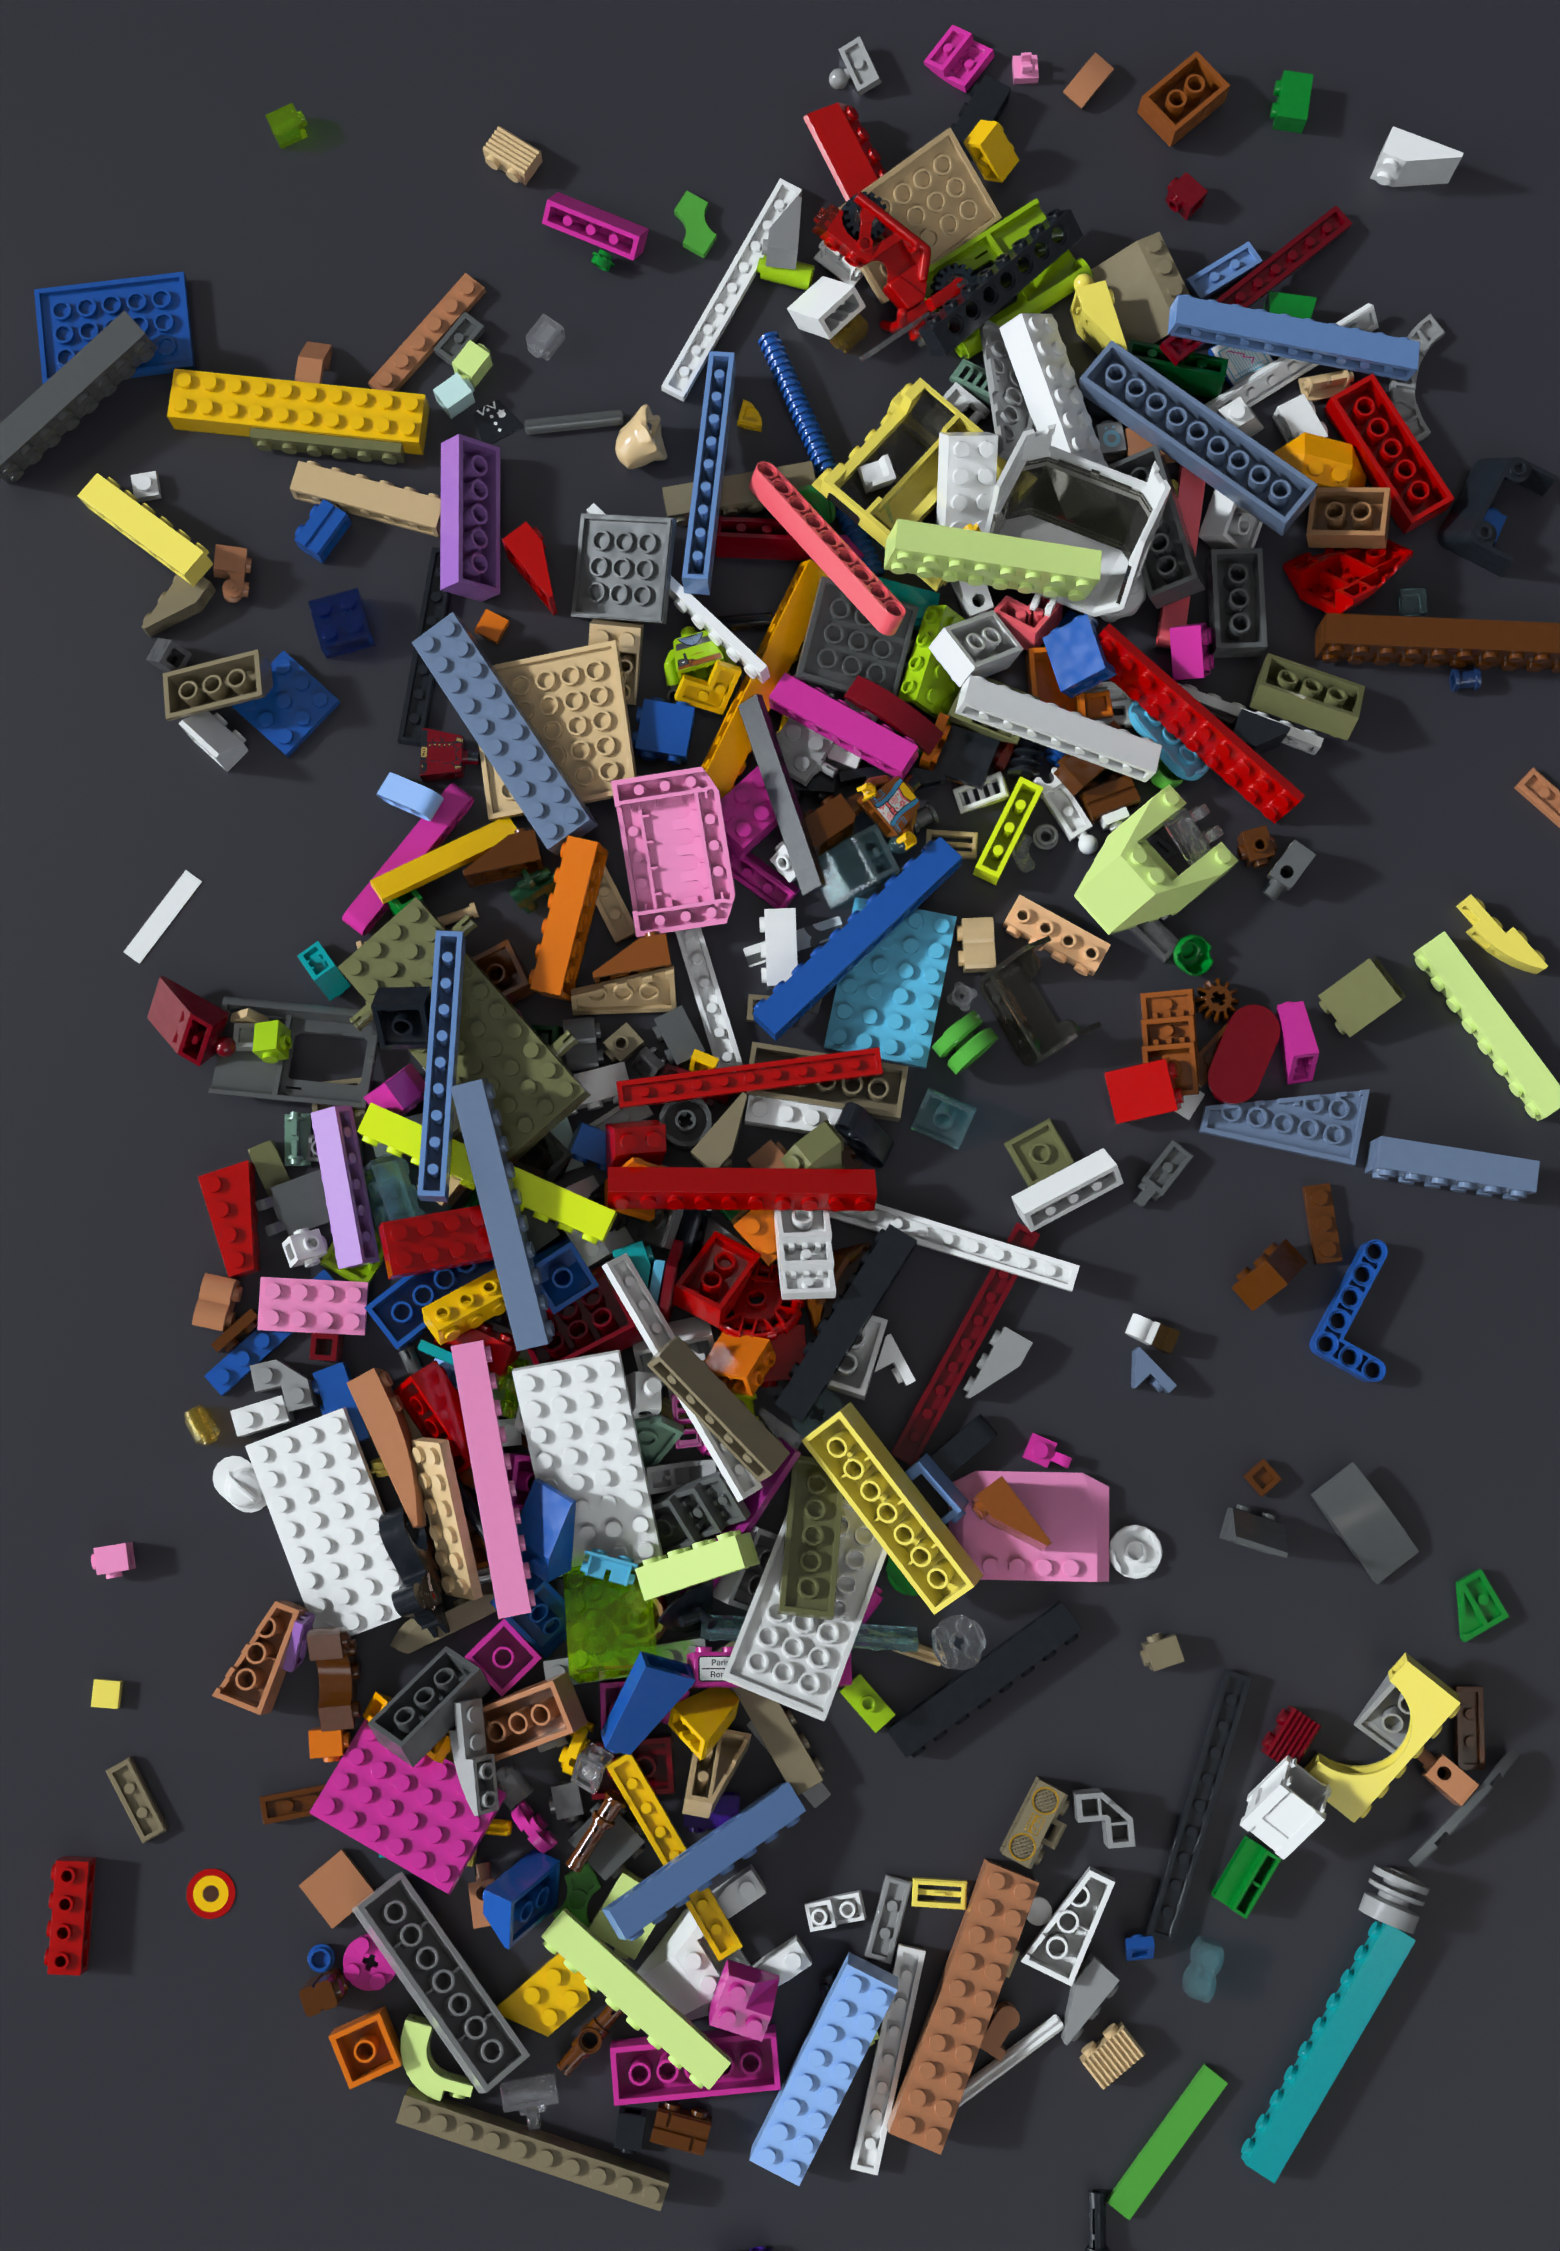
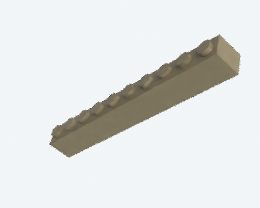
M409 2086L404 2095L396 2120L398 2124L657 2211H661L669 2186L670 2173L443 2097L441 2101L435 2100Z

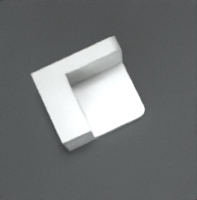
M888 454L883 455L878 461L860 466L857 469L866 494L887 487L896 479Z

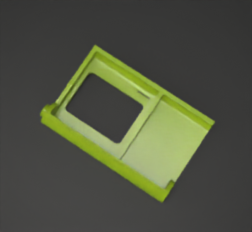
M1036 198L929 266L925 300L931 297V293H933V290L930 289V285L934 282L932 281L933 277L945 266L952 265L953 263H958V265L965 264V269L971 268L973 270L971 273L989 262L994 264V260L999 255L1007 253L1012 249V244L1015 241L1025 238L1029 234L1031 227L1042 223L1046 216L1040 208L1038 199ZM1068 249L1016 295V302L988 320L1002 327L1021 313L1040 314L1075 291L1074 280L1078 275L1085 273L1093 279L1089 265L1083 258L1075 260ZM949 277V278L947 279V281H948L947 284H948V283H952V281H953L954 279H951V278ZM941 306L932 312L938 313L940 311ZM979 328L955 348L959 357L970 359L982 351Z

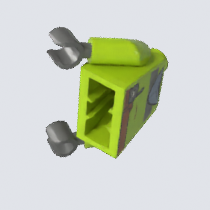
M688 626L681 630V637L673 641L674 649L669 651L664 663L666 684L670 687V691L667 694L669 703H672L671 696L676 693L677 684L680 683L683 674L706 681L709 679L716 660L736 665L727 655L726 649L722 645L717 646L712 642L707 631L704 630L696 633L694 627ZM741 673V675H740V677H739L740 683H742V681H743V679H744V676H743L742 673Z

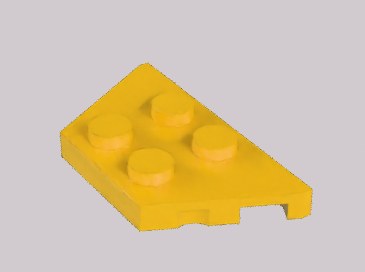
M557 1953L496 2007L503 2017L548 2037L590 2001V1990L584 1983L586 1978L579 1971L576 1974L570 1971L563 1963L566 1959Z

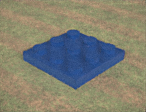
M283 650L271 662L273 687L263 698L231 705V707L288 758L340 704V701Z

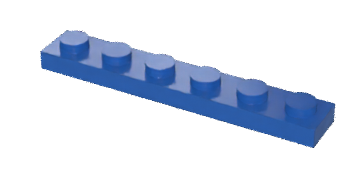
M323 1269L313 1278L316 1280H335L326 1269ZM256 1329L204 1377L221 1396H224L251 1372L250 1365L261 1363L295 1332Z

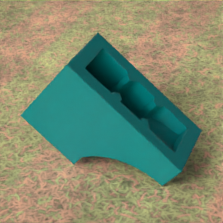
M319 941L297 956L329 1001L343 994L351 986Z

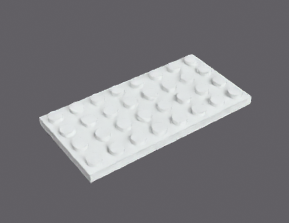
M620 1350L514 1368L512 1374L535 1479L543 1480L576 1500L571 1571L559 1577L585 1573L580 1571L582 1562H588L589 1560L584 1558L585 1550L592 1551V1548L604 1550L608 1553L607 1556L617 1559L619 1555L634 1559L633 1563L635 1564L643 1563V1560L652 1557L662 1556L663 1552Z
M346 1407L246 1445L247 1453L304 1605L309 1613L314 1614L313 1629L346 1626L350 1636L400 1618L401 1616L394 1608L391 1595L392 1592L399 1590L402 1580L384 1547L379 1531V1518L381 1514L385 1513Z
M843 1499L833 1620L778 1614L786 1514L721 1678L821 1721H825L887 1555V1552L846 1499Z

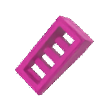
M671 1395L673 1421L680 1424L692 1423L690 1418H678V1414L686 1413L684 1408L677 1407V1403H680L676 1395ZM695 1428L684 1429L683 1435L696 1434V1439L680 1440L679 1438L675 1443L676 1449L702 1446V1439Z

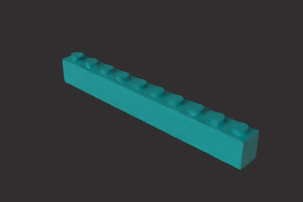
M1375 1921L1368 1931L1369 1938L1364 1946L1361 1945L1354 1955L1355 1962L1351 1969H1347L1340 1979L1341 1986L1337 1993L1331 1994L1327 2000V2010L1322 2018L1318 2017L1312 2027L1313 2034L1308 2042L1304 2041L1298 2051L1299 2058L1294 2066L1291 2065L1286 2070L1284 2075L1285 2081L1280 2090L1277 2089L1272 2094L1268 2111L1258 2118L1254 2135L1251 2139L1248 2138L1244 2142L1241 2149V2158L1244 2163L1275 2184L1413 1947L1416 1940L1402 1930L1381 1921Z

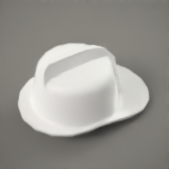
M230 1456L217 1464L213 1472L214 1487L235 1508L242 1512L252 1513L261 1510L267 1505L253 1466L248 1460L240 1456Z

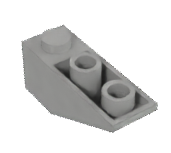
M1003 1327L1001 1331L996 1329L989 1342L993 1345L988 1354L983 1353L976 1365L980 1370L975 1378L970 1376L963 1390L967 1391L965 1398L970 1399L1018 1368L1033 1342L1007 1327Z
M1092 1953L1080 1965L1073 1985L1070 1988L1063 2021L1064 2029L1061 2031V2038L1065 2045H1068L1071 2040L1075 2042L1081 2036L1084 2030L1082 2026L1088 2019L1093 2020L1101 2010L1100 2004L1106 1997L1108 1999L1111 1998L1119 1987L1117 1983L1120 1980L1117 1975Z

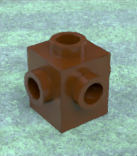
M1267 825L1243 831L1237 837L1239 844L1237 846V854L1240 861H1244L1245 867L1254 865V868L1264 867L1275 856L1277 851L1274 837H1270Z

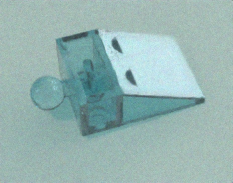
M874 824L818 857L827 883L825 887L821 888V891L831 910L887 882L893 875L898 876L900 874V869L892 853L903 854L906 852L904 842L900 844L896 842L900 834L891 837L890 842L887 844L877 824ZM869 843L876 845L873 851L867 850L866 846ZM882 865L888 868V870L882 873L878 872V868Z

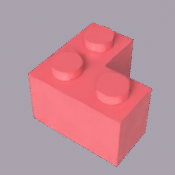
M1006 595L994 608V611L1020 645L1028 651V648L1040 647L1044 642L1043 637L1049 635L1062 620L1063 605L1056 603L1050 617L1044 614L1045 607L1050 601L1049 599L1041 597L1038 608L1033 611L1030 610L1031 603L1027 606Z

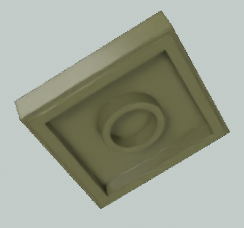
M1050 1118L1004 1143L1005 1148L1028 1187L1076 1163Z

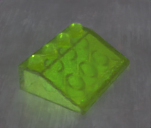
M638 1563V1568L643 1566V1563ZM581 1566L571 1567V1571L563 1574L569 1676L579 1684L627 1676L630 1674L640 1651L657 1655L653 1600L644 1601L637 1575L633 1585L627 1584L626 1587L609 1582L611 1571L606 1570L602 1580L586 1576L585 1572L580 1571Z

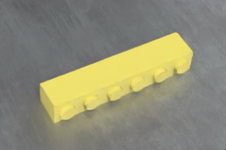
M97 473L77 495L88 509L194 587L213 565L207 556L209 551L198 542L195 545L191 543V538L181 529L178 531L172 529L173 525L165 517H156L155 511L146 503L142 505L137 503L138 499L130 491L125 490L122 492L120 485L111 477L105 479Z

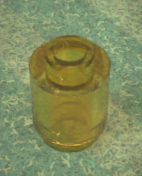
M198 1405L184 1414L186 1419L184 1423L197 1445L203 1444V1446H208L218 1440L217 1435L221 1431L209 1409H205L203 1405Z

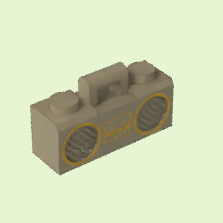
M1036 1776L999 1849L1001 1853L1028 1869H1032L1034 1864L1039 1865L1045 1852L1042 1849L1043 1844L1055 1850L1067 1827V1824L1058 1820L1057 1817L1059 1814L1063 1816L1069 1806L1068 1794L1064 1790ZM1052 1823L1055 1826L1047 1839L1044 1836Z

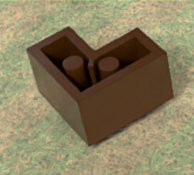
M1284 1239L1278 1245L1274 1241L1253 1262L1255 1266L1252 1269L1246 1266L1235 1276L1238 1281L1231 1288L1254 1311L1287 1286L1305 1266L1307 1261L1287 1239Z

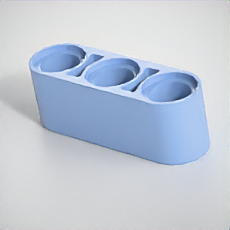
M389 772L376 794L388 804L427 821L432 820L444 800L441 795L430 788Z

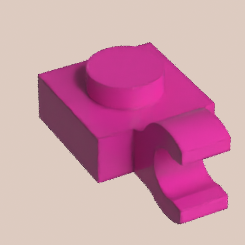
M1032 1433L1022 1458L1045 1468L1048 1467L1050 1461L1068 1468L1072 1460L1071 1457L1055 1451L1058 1443L1035 1433Z

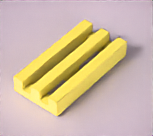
M912 1877L911 1906L966 1910L967 1880ZM918 1884L961 1887V1891L918 1888ZM918 1895L961 1897V1902L918 1899Z

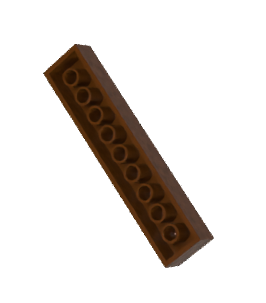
M1326 613L1315 630V660H1322L1323 663L1329 664L1338 661H1348L1349 664L1353 665L1362 664L1363 662H1373L1374 665L1378 666L1399 663V666L1402 667L1424 664L1427 668L1450 665L1452 669L1475 666L1479 667L1480 670L1499 667L1503 671H1513L1517 668H1522L1528 672H1538L1546 669L1552 670L1553 673H1560V623Z

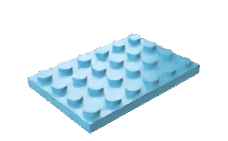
M855 897L852 913L856 910L861 911L867 906L866 902L868 899ZM915 909L843 977L836 986L824 1049L847 1052L879 1047L882 1061L926 1069L957 916Z

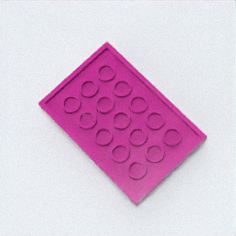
M365 1719L309 1813L450 1895L497 1811L474 1816L462 1790L454 1763L447 1759H444L443 1763H439L426 1754L412 1767L378 1742L367 1724L369 1721ZM497 1788L500 1808L507 1794Z

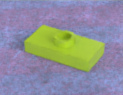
M860 1673L852 1679V1685L845 1686L840 1690V1693L875 1733L896 1715Z

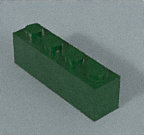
M1129 339L1127 347L1129 353L1188 394L1212 399L1221 394L1229 359L1193 352L1175 366L1159 348L1160 345Z

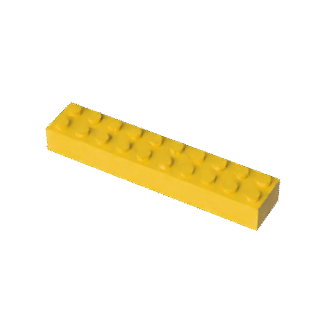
M174 369L167 417L173 428L177 430L250 437L251 428L402 443L405 453L423 455L430 407L425 394Z

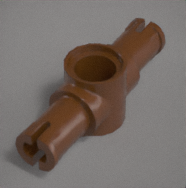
M607 2005L597 2018L593 2017L590 2022L584 2024L579 2035L571 2043V2049L556 2064L559 2070L562 2071L565 2068L564 2074L569 2077L584 2058L587 2059L591 2054L600 2049L602 2041L610 2033V2027L624 2012L620 2009L618 2012H613V2009ZM587 2032H593L596 2034L598 2041L593 2044L587 2043L583 2035Z

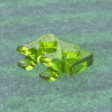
M519 1358L508 1366L507 1375L500 1377L498 1380L497 1390L505 1389V1398L500 1401L503 1416L507 1417V1419H513L517 1415L519 1406L512 1370L529 1366V1360Z

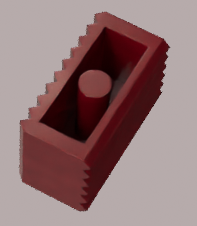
M1289 1705L1287 1709L1283 1708L1276 1718L1278 1724L1273 1733L1269 1731L1264 1736L1261 1745L1264 1747L1261 1752L1278 1763L1289 1755L1293 1759L1296 1758L1297 1764H1299L1322 1726Z

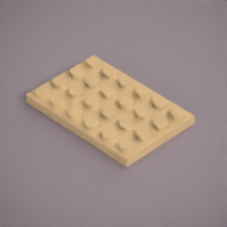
M951 128L946 129L861 191L867 192L868 195L871 192L874 193L876 199L880 197L882 199L880 203L887 206L886 212L930 246V266L972 240L1002 218ZM841 205L839 208H837L830 214L834 216L839 210L842 209L843 205ZM881 235L873 241V247L885 238ZM872 261L860 268L879 302L884 304L890 299L883 292V287L887 284L888 277L883 263Z

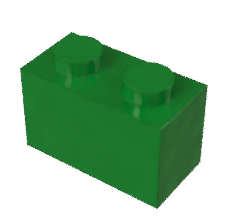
M1284 70L1281 80H1276L1273 96H1277L1276 103L1273 102L1270 112V118L1274 119V130L1302 134L1307 122L1314 74Z

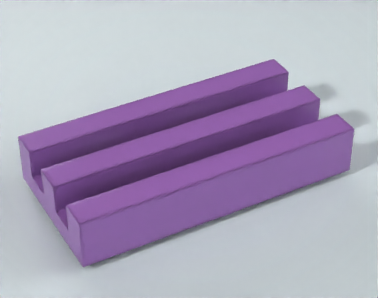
M306 1611L303 1616L299 1617V1620L294 1622L283 1670L292 1672L304 1662L308 1646L306 1636L313 1627L314 1614Z

